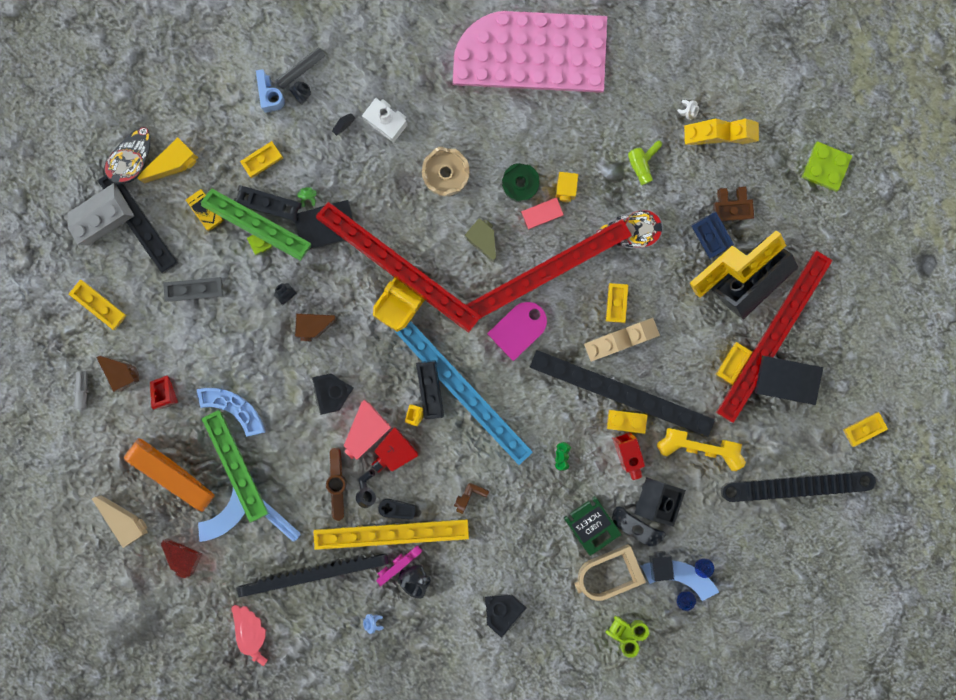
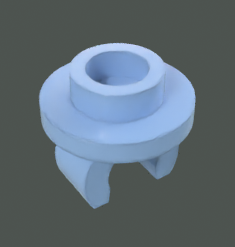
M367 614L363 620L365 631L373 634L375 630H382L383 626H376V621L383 619V616Z

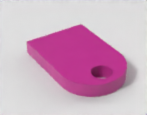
M523 302L515 306L487 335L514 361L544 332L547 325V317L539 305L532 302ZM533 309L538 310L540 313V317L537 320H532L529 317V312Z

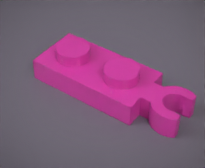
M418 545L415 546L404 556L402 554L397 556L390 568L385 566L377 573L379 575L376 579L378 584L382 586L421 554V548Z

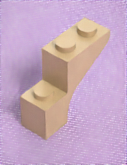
M651 318L584 345L590 361H594L658 337L660 334L654 318Z

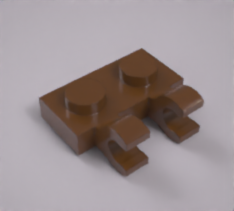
M746 186L736 188L738 201H728L727 188L717 190L719 202L713 203V206L721 222L754 219L753 199L747 200Z

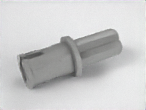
M84 371L76 372L75 390H73L75 392L74 409H87V392H89L87 390L88 373Z

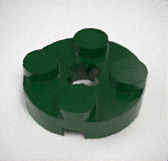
M513 164L504 172L502 189L505 195L515 202L528 201L538 191L539 175L528 164ZM517 178L525 179L524 187L516 185Z

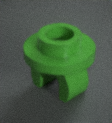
M311 187L302 188L297 193L298 198H302V207H305L306 199L311 200L312 206H315L316 199L314 196L317 195L316 190H312Z

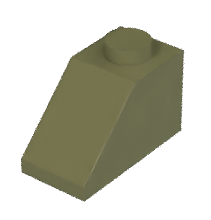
M479 218L467 231L464 238L494 262L496 260L493 225L488 220L484 219L482 221Z

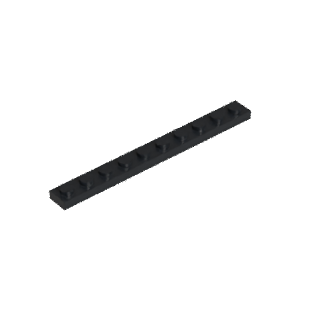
M538 350L535 351L529 367L706 437H709L715 421L713 418Z

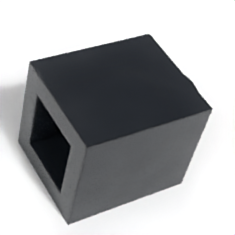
M666 551L654 552V555L649 556L651 576L654 582L674 580L671 555L666 554Z

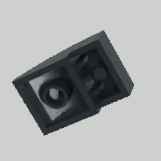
M762 356L755 393L816 405L823 367Z

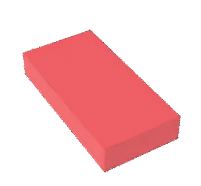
M557 197L521 211L528 230L564 215Z

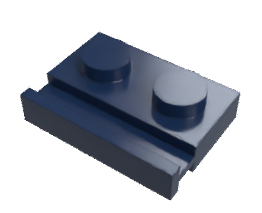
M716 211L690 225L709 259L734 245Z

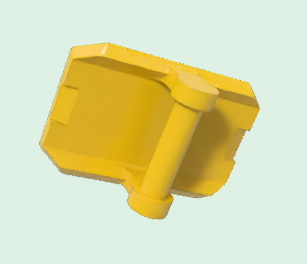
M394 277L387 284L383 294L373 306V316L398 332L408 325L425 300Z

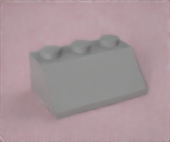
M113 183L68 212V229L77 245L89 246L134 217L116 183Z

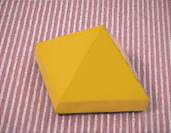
M410 404L405 423L418 427L424 418L423 408Z

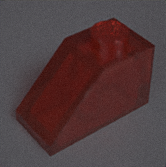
M168 538L161 542L162 549L170 569L176 572L175 575L181 578H189L194 575L203 553Z

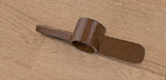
M332 448L330 450L331 477L326 481V489L331 493L332 518L336 521H341L344 518L343 491L346 489L347 481L342 476L341 450L339 448ZM337 477L342 480L343 488L340 491L331 489L330 481L332 478Z

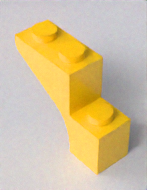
M716 118L684 125L685 144L698 145L725 142L747 144L759 141V122L749 119L727 122Z

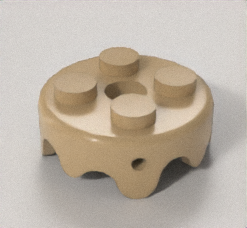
M437 147L424 159L422 166L423 181L434 194L453 196L463 190L468 182L469 163L458 150ZM443 168L451 170L449 177L441 176L440 172Z

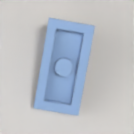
M263 69L256 70L261 109L264 113L280 110L285 105L284 96L279 89L269 88L271 87V79ZM273 96H279L277 102L272 103L270 100Z

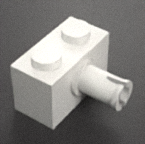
M375 98L362 115L363 120L394 143L407 126L406 117L401 112H394L390 109L391 105L382 99L380 101Z

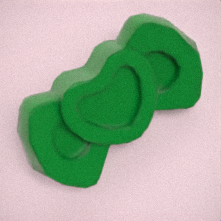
M561 442L556 446L555 467L559 471H565L569 468L568 452L571 446L566 442Z

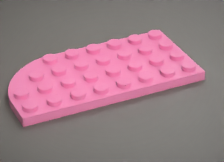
M498 11L488 14L474 22L464 32L456 46L453 85L603 93L607 16Z

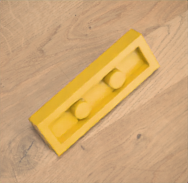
M81 279L68 294L112 330H116L127 316Z

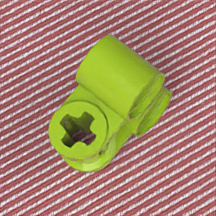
M615 615L614 622L605 633L620 642V649L626 657L633 658L639 652V646L636 641L645 640L649 635V629L642 620H634L629 624ZM643 626V632L641 634H635L634 631L636 627ZM633 643L634 647L632 650L626 651L624 649L625 645Z

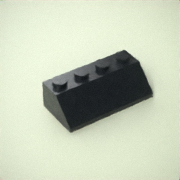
M783 248L745 283L740 282L728 273L711 290L733 313L744 320L798 268V265L792 253Z

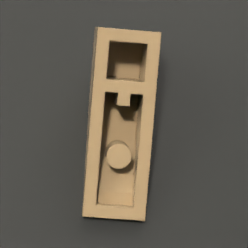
M102 495L92 498L123 548L148 533L145 522L139 519L138 516Z

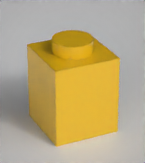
M559 172L556 197L560 198V201L571 202V200L575 199L578 174Z

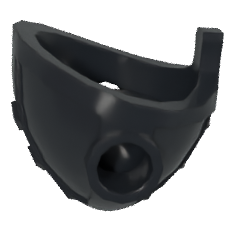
M417 564L406 570L402 569L398 577V583L408 595L421 599L425 596L426 589L431 583V577L427 576L422 565Z

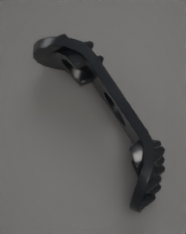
M618 506L613 511L612 520L616 527L647 546L658 545L666 536L664 531L652 528L632 516L624 507ZM635 525H639L644 531L641 534H636L632 528Z

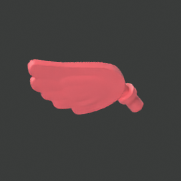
M238 605L232 606L236 642L239 650L245 655H250L253 658L252 661H257L264 666L268 659L262 656L259 651L266 638V629L261 627V619L256 617L255 613L250 611L247 606L241 608Z

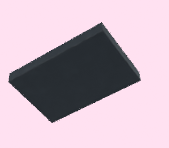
M349 200L332 204L354 221ZM324 206L297 213L298 219L295 224L298 236L311 243L309 250L345 241L316 219V215Z

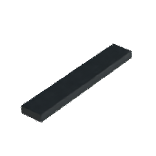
M106 175L97 180L103 190L114 183ZM116 183L134 215L126 223L162 274L166 273L176 266L178 261L126 186Z

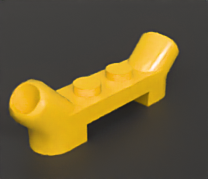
M667 428L666 437L657 442L658 450L666 457L681 447H685L686 452L697 454L699 450L704 451L705 456L716 458L717 455H721L731 471H738L746 464L741 455L743 444L721 440L720 447L686 440L688 432Z

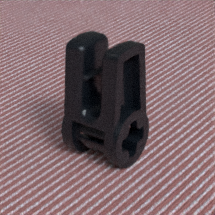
M387 498L381 501L378 511L385 518L412 520L415 515L416 506ZM386 503H389L390 507L393 508V510H389V513L385 512V509L382 508Z

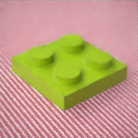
M817 141L814 144L801 178L837 192L852 155Z

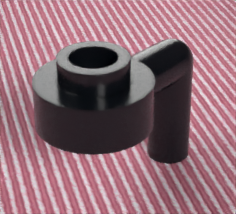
M370 469L358 479L360 491L357 492L355 498L357 504L362 508H369L376 502L375 493L367 487V481L375 476L373 469Z

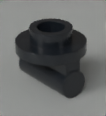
M297 81L289 89L301 105L311 95L310 87L305 82Z
M282 283L276 287L274 296L284 305L297 292L289 283Z

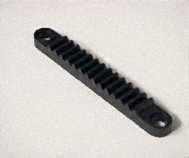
M859 471L728 482L722 486L721 496L729 502L863 492L872 490L876 485V479L870 472ZM863 476H868L870 482L864 487L861 485L860 479ZM729 487L736 489V495L732 498H729L726 494V490Z
M384 553L364 557L361 554L358 559L352 556L350 561L348 558H345L343 562L338 559L335 564L330 561L327 565L322 563L320 567L316 564L312 568L307 566L305 570L300 568L297 572L293 569L289 573L285 571L282 575L277 573L275 576L271 574L267 578L262 576L257 582L236 587L238 597H245L389 564L388 555Z

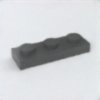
M221 277L163 282L165 302L224 297Z

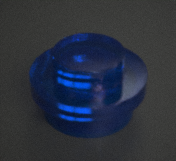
M683 591L678 594L676 603L680 609L689 611L695 607L696 598L691 592Z

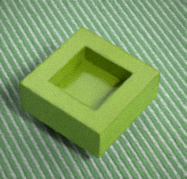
M255 235L247 237L256 256L273 248L271 244Z

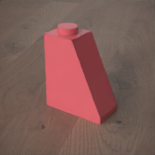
M367 400L361 402L344 444L346 448L345 453L351 459L355 457L358 460L392 428Z

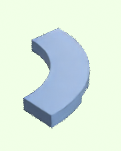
M218 388L196 389L200 408L215 407L231 413L242 425L246 437L266 432L257 411L241 396Z
M234 488L230 501L221 513L210 520L198 522L200 542L225 534L236 526L245 515V511Z
M672 560L674 580L692 588L701 601L719 593L714 583L699 569L685 562ZM650 562L641 565L650 584L654 583L651 576Z

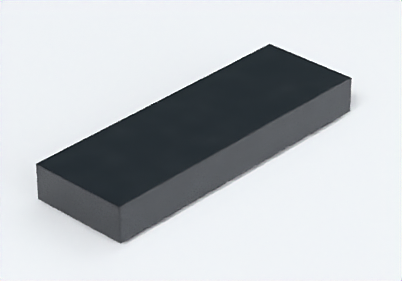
M436 360L417 362L416 368L424 420L443 418L444 410Z

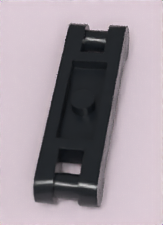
M238 186L237 198H234L235 202L246 208L297 222L298 209H301L302 203L245 186ZM246 194H249L247 201L244 200ZM286 206L291 207L289 213L285 212Z

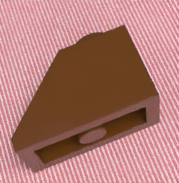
M296 314L295 337L300 338V341L312 342V338L317 339L337 321V316Z
M107 356L96 357L113 392H120L140 382L138 379L139 373L135 366Z

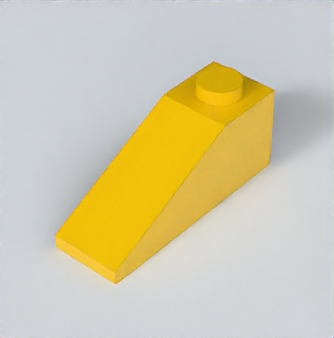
M177 137L142 171L138 179L145 184L185 171L187 168L190 169L195 165L198 157Z

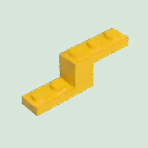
M775 231L748 255L731 246L689 284L694 293L701 298L728 273L740 282L745 283L786 247L785 241L781 233Z

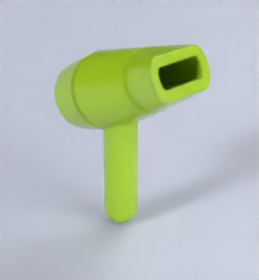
M660 140L656 141L646 153H644L642 148H634L628 153L629 161L641 186L653 181L648 161L662 147L663 144Z

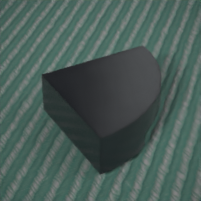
M349 113L341 117L332 129V132L336 136L342 133L355 120V116Z

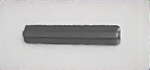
M318 47L276 80L280 88L284 89L323 59L325 53Z

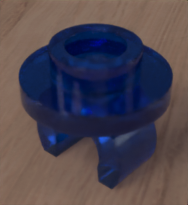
M699 559L695 564V572L701 578H709L714 573V564L709 559Z

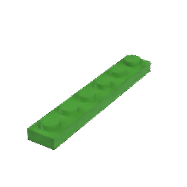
M211 189L201 201L202 207L300 261L311 248L310 242L214 189Z
M217 410L201 418L249 522L252 523L268 515L266 506L222 412Z

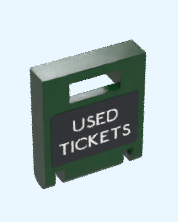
M595 496L592 497L593 502L596 504L595 506H592L588 500L570 513L574 519L570 522L567 516L563 517L589 556L622 535ZM607 531L611 537L595 547L591 541Z

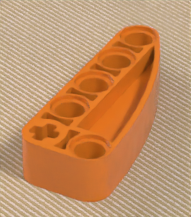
M137 438L124 456V459L129 464L201 512L207 508L215 497L207 487L141 438Z

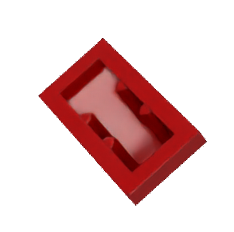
M168 375L150 382L151 408L153 410H161L178 403Z

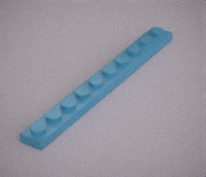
M411 321L404 329L398 332L394 330L422 362L436 360L439 380L518 465L533 453Z

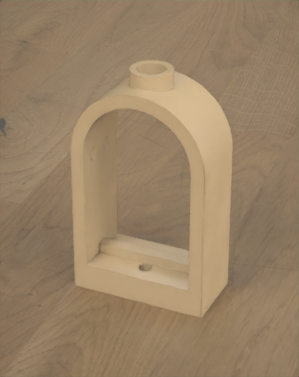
M627 544L585 562L578 572V582L574 584L578 594L583 592L592 600L602 601L646 582L633 550ZM622 555L631 575V581L602 593H591L584 587L583 578L589 568Z

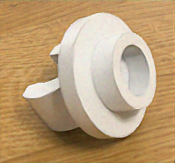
M682 100V104L687 106L685 110L678 109V113L681 116H686L689 120L696 117L699 111L697 102L694 100L690 102Z

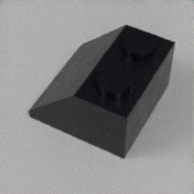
M646 477L634 514L674 527L686 490Z

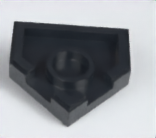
M332 373L312 377L313 390L320 415L340 411L354 387L340 380Z
M514 595L485 597L487 625L503 638L508 630L519 620L527 607Z

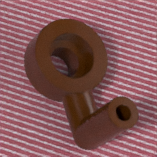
M469 483L462 497L458 496L454 504V507H457L456 512L464 513L472 492L487 498L490 491Z

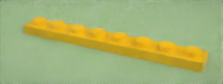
M468 519L313 530L314 550L469 539Z

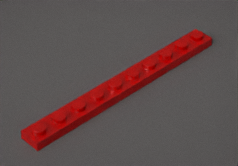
M327 202L316 215V219L468 333L480 320L481 316L331 203Z
M621 219L466 305L483 318L630 238L632 234L624 220Z
M817 250L814 251L717 409L716 413L734 423L756 387L762 356L774 358L833 260Z

